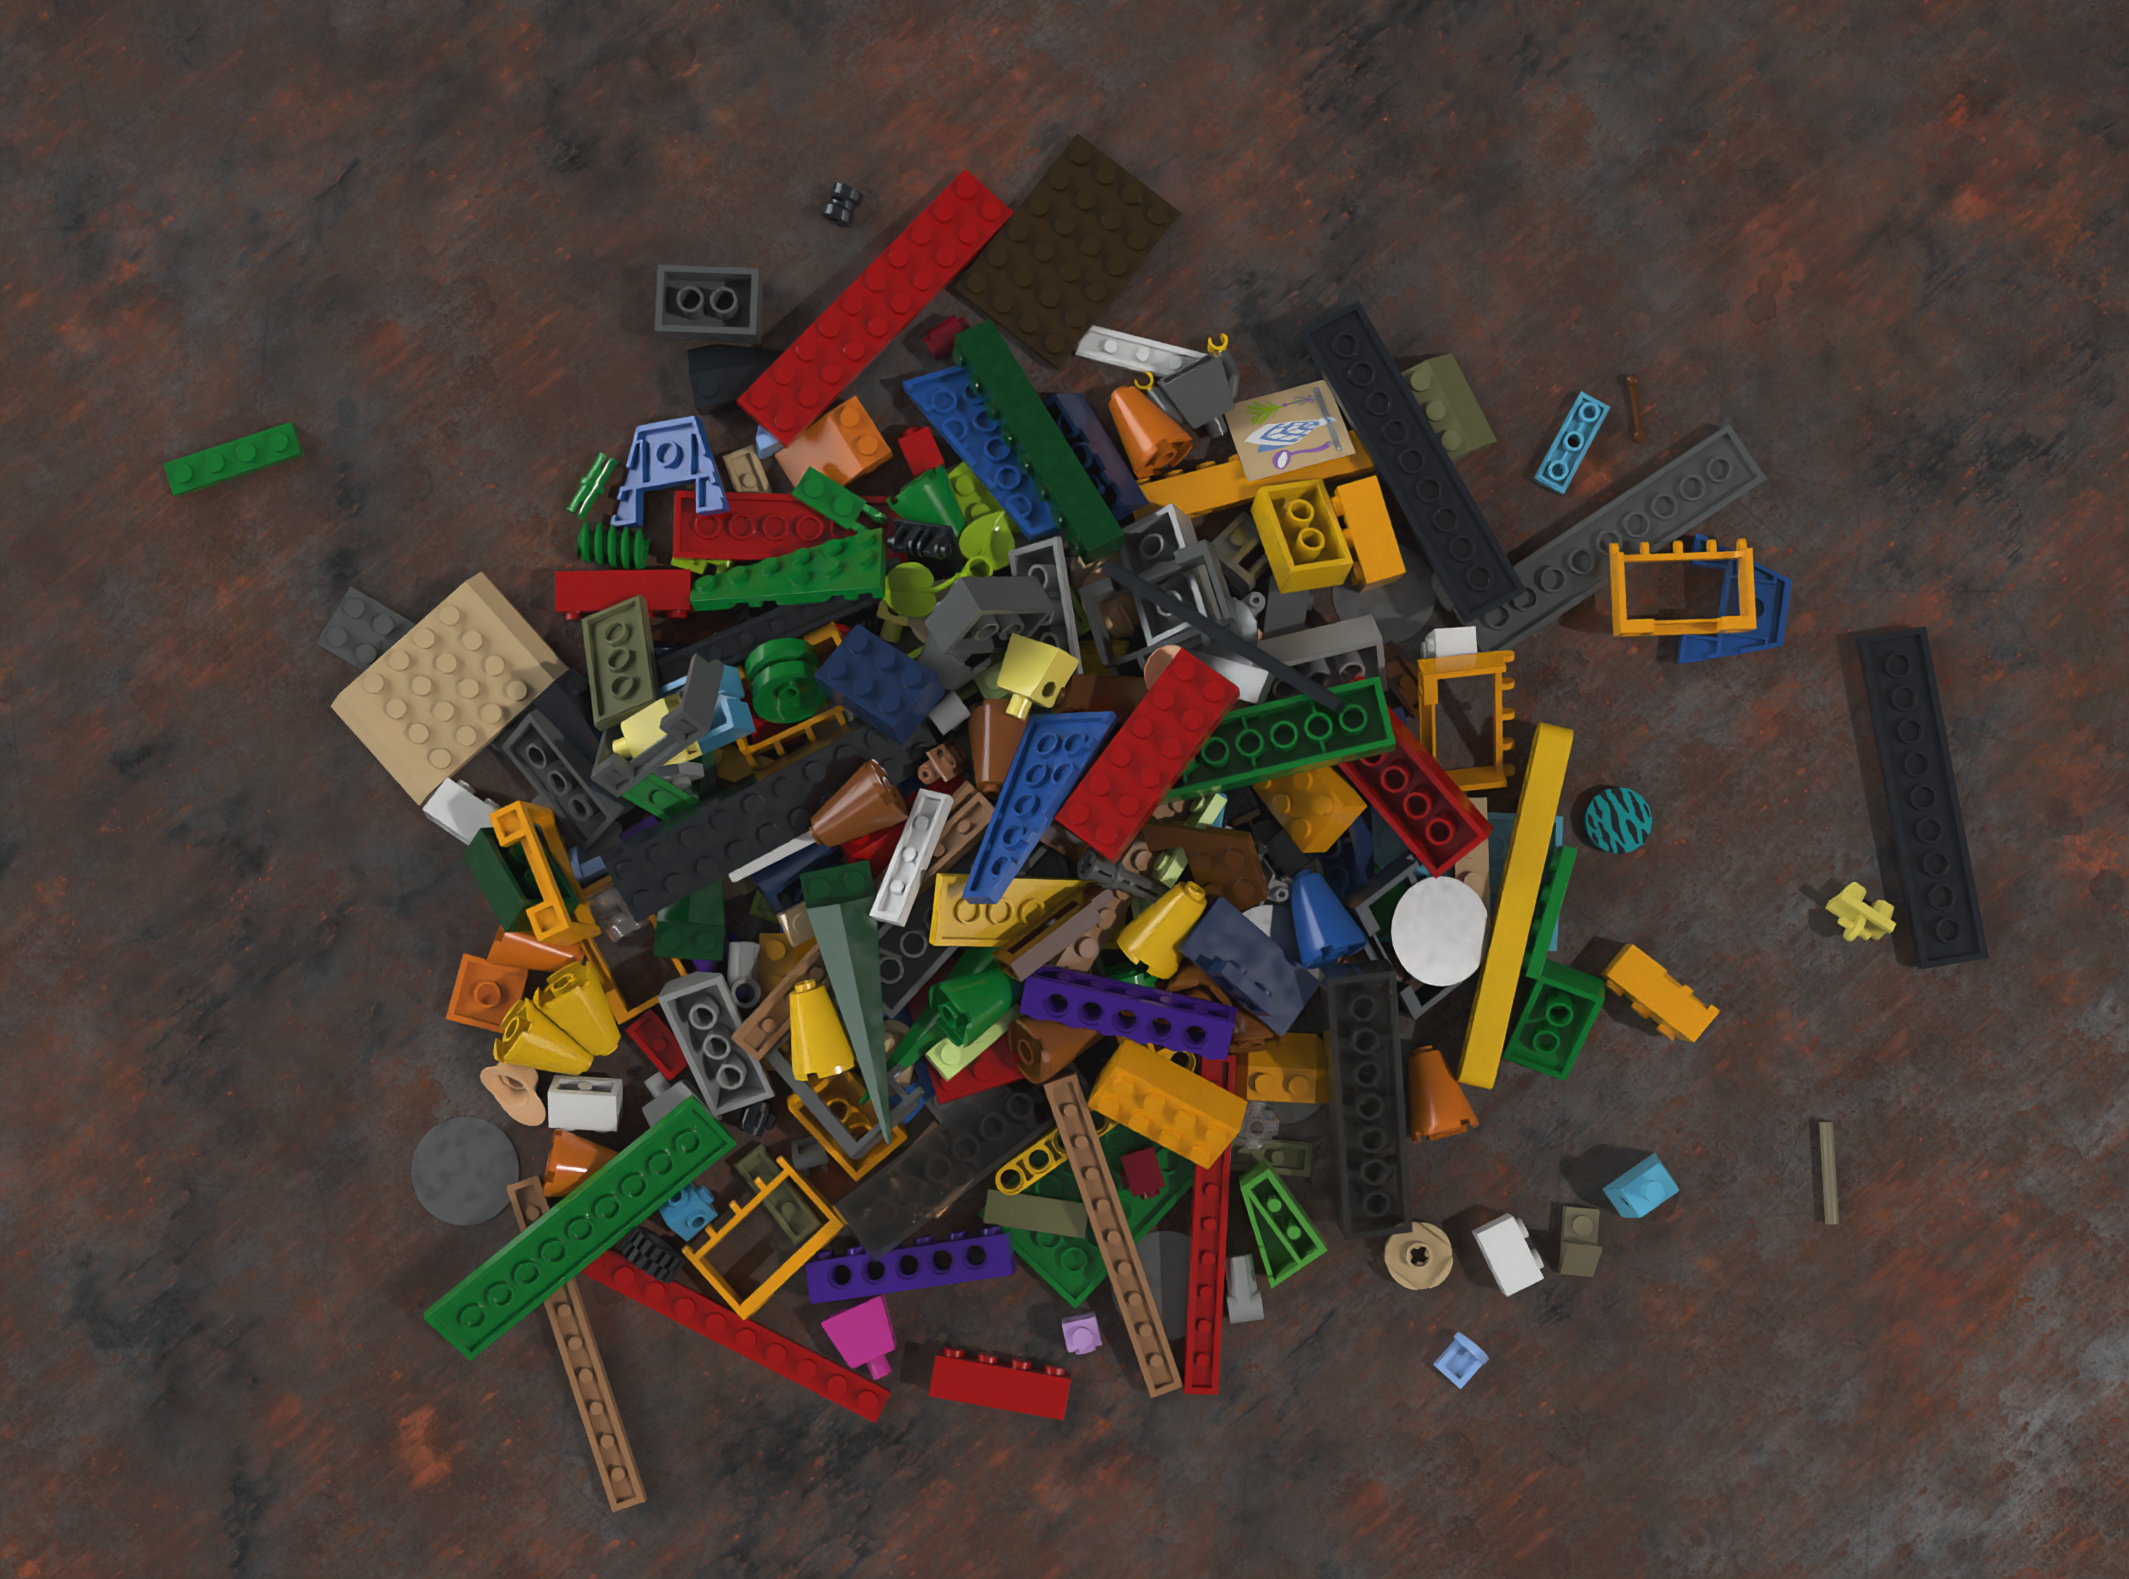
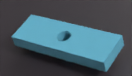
M1581 391L1537 470L1533 481L1562 496L1605 419L1610 406ZM1568 438L1574 439L1577 447H1571L1568 444Z

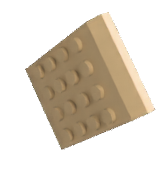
M479 572L461 584L337 696L331 707L419 806L423 807L447 777L450 779L532 706L554 680L570 668L487 575Z

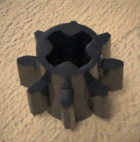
M762 1100L736 1109L733 1118L740 1120L739 1130L762 1137L764 1129L773 1130L778 1114L771 1112L773 1107L771 1102Z

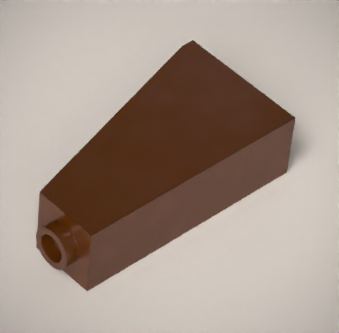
M1073 674L1065 687L1061 688L1060 694L1053 705L1052 714L1113 711L1120 718L1109 734V737L1114 738L1149 690L1144 677Z

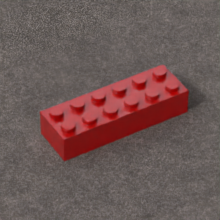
M1181 647L1054 817L1056 822L1115 865L1240 697L1239 687Z
M1359 672L1346 684L1364 680L1365 678ZM1387 705L1396 741L1395 751L1337 765L1434 878L1437 879L1487 839L1494 828Z

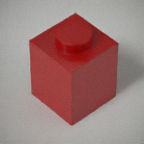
M915 426L902 433L903 437L898 439V443L914 479L931 468L935 472V468L940 463L946 469L945 462L928 426L922 429L920 426Z

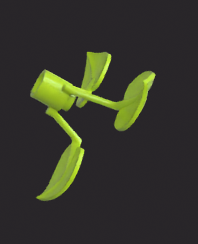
M1000 511L984 515L970 523L963 530L958 544L963 557L968 559V562L960 573H956L954 577L941 585L933 587L934 577L927 567L916 562L902 563L893 568L886 576L885 598H882L883 601L898 614L909 618H922L934 611V606L937 604L934 593L942 592L961 577L992 576L993 571L1007 567L1010 564L1008 551L1015 550V542L1009 527L1007 513ZM1006 652L989 653L990 657L993 655V661L990 665L994 666L1004 661Z

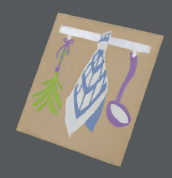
M1325 380L1234 403V408L1224 414L1248 482L1356 453L1336 400Z

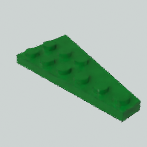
M882 527L874 530H863L856 535L843 539H831L822 545L808 549L800 548L790 554L776 558L768 557L761 562L744 567L737 566L727 572L713 576L705 575L698 580L692 581L690 602L695 611L731 609L737 603L748 602L750 607H761L763 601L775 600L777 605L825 602L831 596L843 595L845 600H857L859 594L872 593L874 598H885L887 538Z

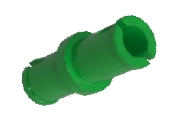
M598 452L597 458L586 477L582 476L580 478V487L566 508L569 513L574 515L579 505L583 504L577 514V518L582 520L587 518L586 516L598 495L602 496L605 492L603 486L614 467L618 464L616 460L610 457L605 467L601 468L607 458V455L602 452Z

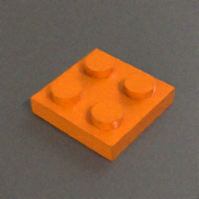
M463 953L446 1019L504 1034L505 1030L500 1028V1025L516 1001L524 1000L531 970L492 965L486 962L487 958Z

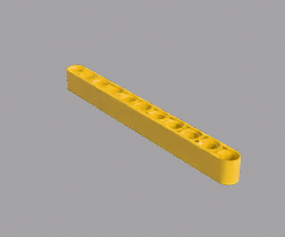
M1539 721L1534 733L1492 916L1489 946L1481 964L1456 1076L1458 1083L1491 1090L1496 1079L1572 746L1573 729Z

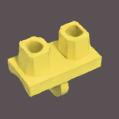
M1856 882L1845 886L1840 894L1828 901L1825 909L1839 917L1837 923L1846 928L1843 938L1848 942H1852L1857 936L1865 941H1868L1870 937L1878 941L1885 933L1893 932L1896 923L1891 920L1894 906L1879 899L1873 902L1871 907L1862 902L1866 890Z

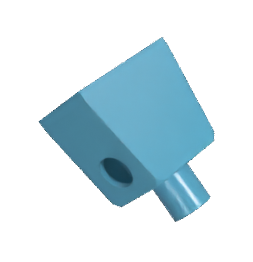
M1653 1153L1602 1190L1622 1218H1641L1676 1194L1679 1188L1657 1154Z

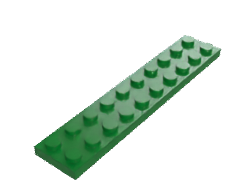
M693 1094L690 1095L423 1312L424 1320L471 1361L737 1145L735 1137Z

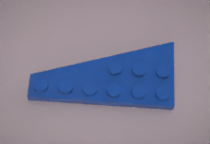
M1113 711L1030 715L962 894V898L969 904H997L1119 721L1120 718Z

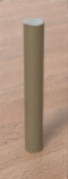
M1820 1121L1825 1224H1839L1833 1121Z

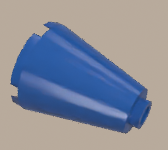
M1309 869L1292 876L1293 882L1288 885L1300 961L1304 969L1313 970L1338 962L1337 958L1346 953L1349 957L1368 945L1366 936L1320 873L1312 874V871Z

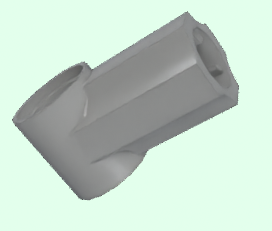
M952 690L939 700L928 715L940 732L945 735L950 730L956 732L964 726L963 721L971 714Z
M754 942L729 943L727 986L739 1012H743L756 1005L761 997V989L758 985L760 944H755ZM737 987H742L747 991L749 996L747 1003H741L737 1000L735 995Z
M1237 1253L1225 1256V1280L1228 1293H1226V1304L1230 1324L1263 1320L1262 1298L1260 1289H1257L1252 1253Z

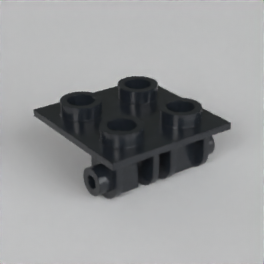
M898 518L893 519L897 532L888 538L887 545L894 553H906L909 562L920 563L927 567L932 574L954 577L966 565L952 526Z

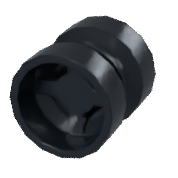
M835 182L830 190L831 199L828 203L824 204L821 215L834 224L851 228L855 220L853 213L857 207L861 206L864 195L846 184Z

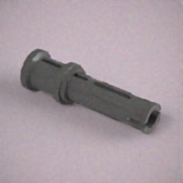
M1089 849L1085 851L1077 864L1076 872L1079 879L1084 881L1091 879L1100 883L1102 888L1110 890L1120 889L1151 903L1156 902L1171 889L1126 870L1120 861L1113 865L1108 860L1100 857L1094 850ZM1135 884H1137V885H1139V886H1141V887H1144V888H1146V889H1149V890H1145V889H1143V888H1140V887L1136 886Z

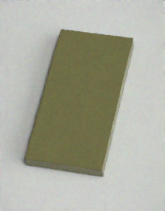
M642 594L581 619L594 726L600 732L622 723L661 699L647 600Z

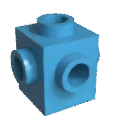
M692 1182L658 1208L668 1227L686 1241H689L718 1216L711 1203L715 1200L711 1192L703 1184L697 1187Z

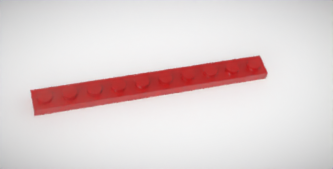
M1228 1053L1226 1060H1209L1200 1056L1199 1076L1234 1094L1236 1055ZM1231 1143L1209 1169L1194 1163L1182 1387L1184 1394L1218 1395Z
M612 1247L580 1272L876 1423L892 1391L751 1318L743 1321L734 1309L675 1279L670 1284L656 1280L652 1275L646 1274L643 1269L636 1267V1264L630 1262L627 1259L628 1257L624 1256L622 1252Z

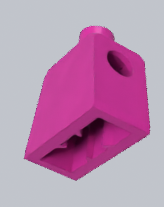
M884 1294L872 1295L823 1318L821 1322L823 1329L851 1369L866 1363L873 1380L884 1377L892 1372L885 1354L894 1350L897 1342Z

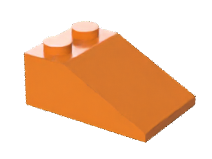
M856 395L825 414L805 430L787 449L784 447L774 455L794 488L809 466L848 489L894 460L892 451Z

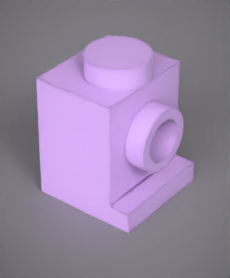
M1095 1311L1062 1318V1328L1069 1353L1075 1351L1076 1354H1085L1096 1350V1346L1102 1345Z

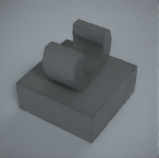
M813 1135L791 1141L792 1161L796 1171L802 1170L803 1175L809 1177V1168L820 1165L822 1171L827 1172V1163H829L828 1151Z

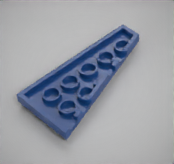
M953 366L902 381V389L1030 541L1062 531V529H1058L1051 518V509L1046 501L1041 502L1036 495L1034 481L1030 475H1025L1020 469L1017 461L1018 455L1013 447L1008 448L1001 436V428L997 421H991L984 407L985 402L981 395H976L972 391L968 382V374L964 368Z

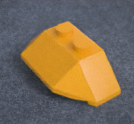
M1286 1032L1285 1043L1282 1046L1276 1047V1041L1267 1043L1268 1050L1251 1053H1231L1236 1055L1234 1094L1244 1100L1312 1104L1345 1103L1347 1068L1315 1033Z

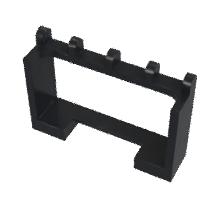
M1407 850L1340 902L1366 936L1368 945L1362 951L1396 1014L1416 1020L1465 980L1448 986H1434L1425 983L1414 992L1410 984L1400 981L1375 934L1380 930V927L1369 905L1402 880H1404L1409 889L1417 882L1427 878L1426 875L1415 877L1413 872L1420 866L1417 861H1414L1416 858L1415 854L1411 850Z

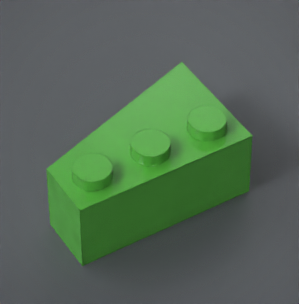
M1264 1158L1238 1176L1243 1198L1272 1289L1328 1251L1324 1237L1267 1158Z

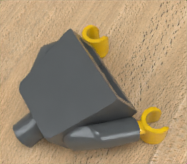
M1224 333L1220 335L1221 342L1223 343L1222 346L1213 345L1212 339L1209 337L1207 345L1209 354L1158 380L1159 387L1156 386L1155 379L1149 371H1145L1146 376L1150 379V383L1147 386H1140L1138 381L1134 380L1136 388L1143 394H1147V397L1179 426L1187 424L1192 429H1196L1204 425L1211 439L1217 438L1228 431L1222 415L1234 408L1233 399L1238 394L1240 372L1231 351L1227 350L1228 337Z

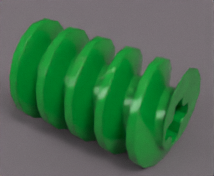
M585 520L578 535L577 559L579 560L582 556L583 561L590 564L595 558L600 566L605 565L609 560V564L613 568H617L622 561L623 568L626 570L632 569L634 564L637 570H645L650 554L651 538L649 536L647 539H643L642 529L639 528L635 536L630 537L629 527L626 526L621 535H617L614 524L610 526L607 533H604L601 522H598L595 530L591 531L589 521Z

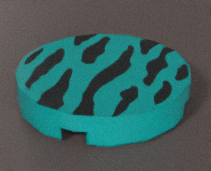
M1615 787L1603 790L1591 798L1584 811L1583 825L1589 840L1595 847L1606 853L1623 854L1634 851L1644 844L1651 832L1652 816L1648 804L1641 795L1631 789Z

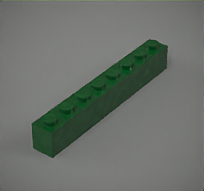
M988 319L955 334L952 356L956 365L959 368L965 369L972 391L976 395H981L985 402L984 407L991 421L996 420L1000 426L1004 443L1008 448L1013 447L1018 455L1017 461L1020 469L1025 475L1029 474L1034 481L1036 495L1041 502L1046 501L1050 507L1051 518L1058 529H1063L1068 537L1067 542L1075 557L1080 556L1085 566L1120 550L1124 538L1123 530L992 320Z

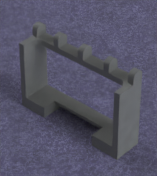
M1206 539L1174 551V560L1136 574L1149 583L1154 584L1206 564L1223 614V618L1215 622L1225 628L1231 626L1233 633L1238 636L1242 635V629L1215 547ZM1111 577L1079 588L1102 665L1109 669L1111 676H1121L1119 668L1137 661L1144 672L1148 661L1147 657H1150L1156 649L1165 645L1179 646L1202 637L1206 648L1214 645L1210 636L1195 628L1116 658L1099 605L1134 591Z
M698 654L692 656L685 686L678 691L681 703L661 718L659 728L667 733V735L631 760L632 757L624 759L613 751V741L624 737L621 725L618 724L604 730L590 779L618 798L708 733L711 728L723 676V663L718 659L708 663ZM671 691L665 697L673 695L678 692Z
M832 990L829 996L834 1003L837 999L834 990ZM790 1028L764 1055L765 1058L850 1158L860 1160L884 1137L880 1124L878 1123L864 1137L859 1139L847 1124L841 1122L807 1080H795L792 1072V1059L787 1055V1052L791 1050ZM901 1063L895 1065L890 1071L887 1069L888 1083L903 1099L890 1112L891 1130L920 1104L918 1099L925 1093L921 1086H919L909 1094L896 1078L905 1070Z

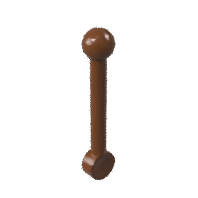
M1630 374L1626 377V384L1630 387L1635 425L1632 439L1635 443L1640 444L1646 440L1647 434L1642 430L1636 387L1639 383V378L1635 374Z

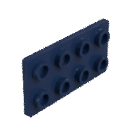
M1217 897L1179 949L1184 956L1277 1036H1284L1320 985V981L1304 969L1300 963L1224 897Z

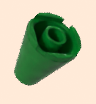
M941 463L937 465L935 472L932 468L902 487L900 494L897 496L891 495L886 500L889 507L902 519L952 526L958 543L961 533L967 527L947 471Z
M998 967L941 981L931 986L929 990L931 1009L936 1006L938 1007L941 1017L937 1018L936 1021L945 1036L955 1046L959 1047L964 1044L963 1048L973 1044L1022 999L1026 979L1019 982L1003 973Z

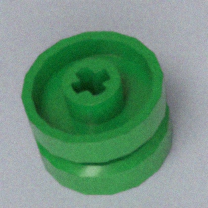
M790 637L773 639L758 646L750 653L745 662V674L750 688L753 709L759 717L769 722L785 724L808 718L822 708L827 696L823 694L814 677L815 673L820 669L821 663L818 652L812 644L803 639Z

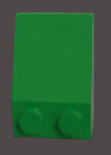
M1546 959L1540 980L1530 979L1504 1047L1502 1058L1566 1081L1605 1000L1604 979Z

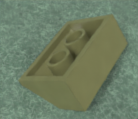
M1452 353L1428 359L1401 373L1452 463L1497 442Z

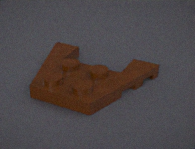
M1150 817L1142 827L1149 851L1183 847L1194 881L1205 891L1204 897L1207 900V904L1201 918L1217 897H1224L1240 912L1267 900L1270 891L1251 832L1206 826L1205 829L1189 827L1186 822L1173 820L1172 824L1157 822L1155 817Z

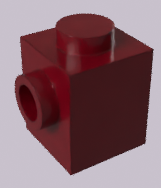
M1152 1144L1120 1154L1124 1169L1118 1170L1123 1190L1131 1189L1133 1197L1140 1195V1199L1144 1200L1159 1195V1188L1166 1187Z

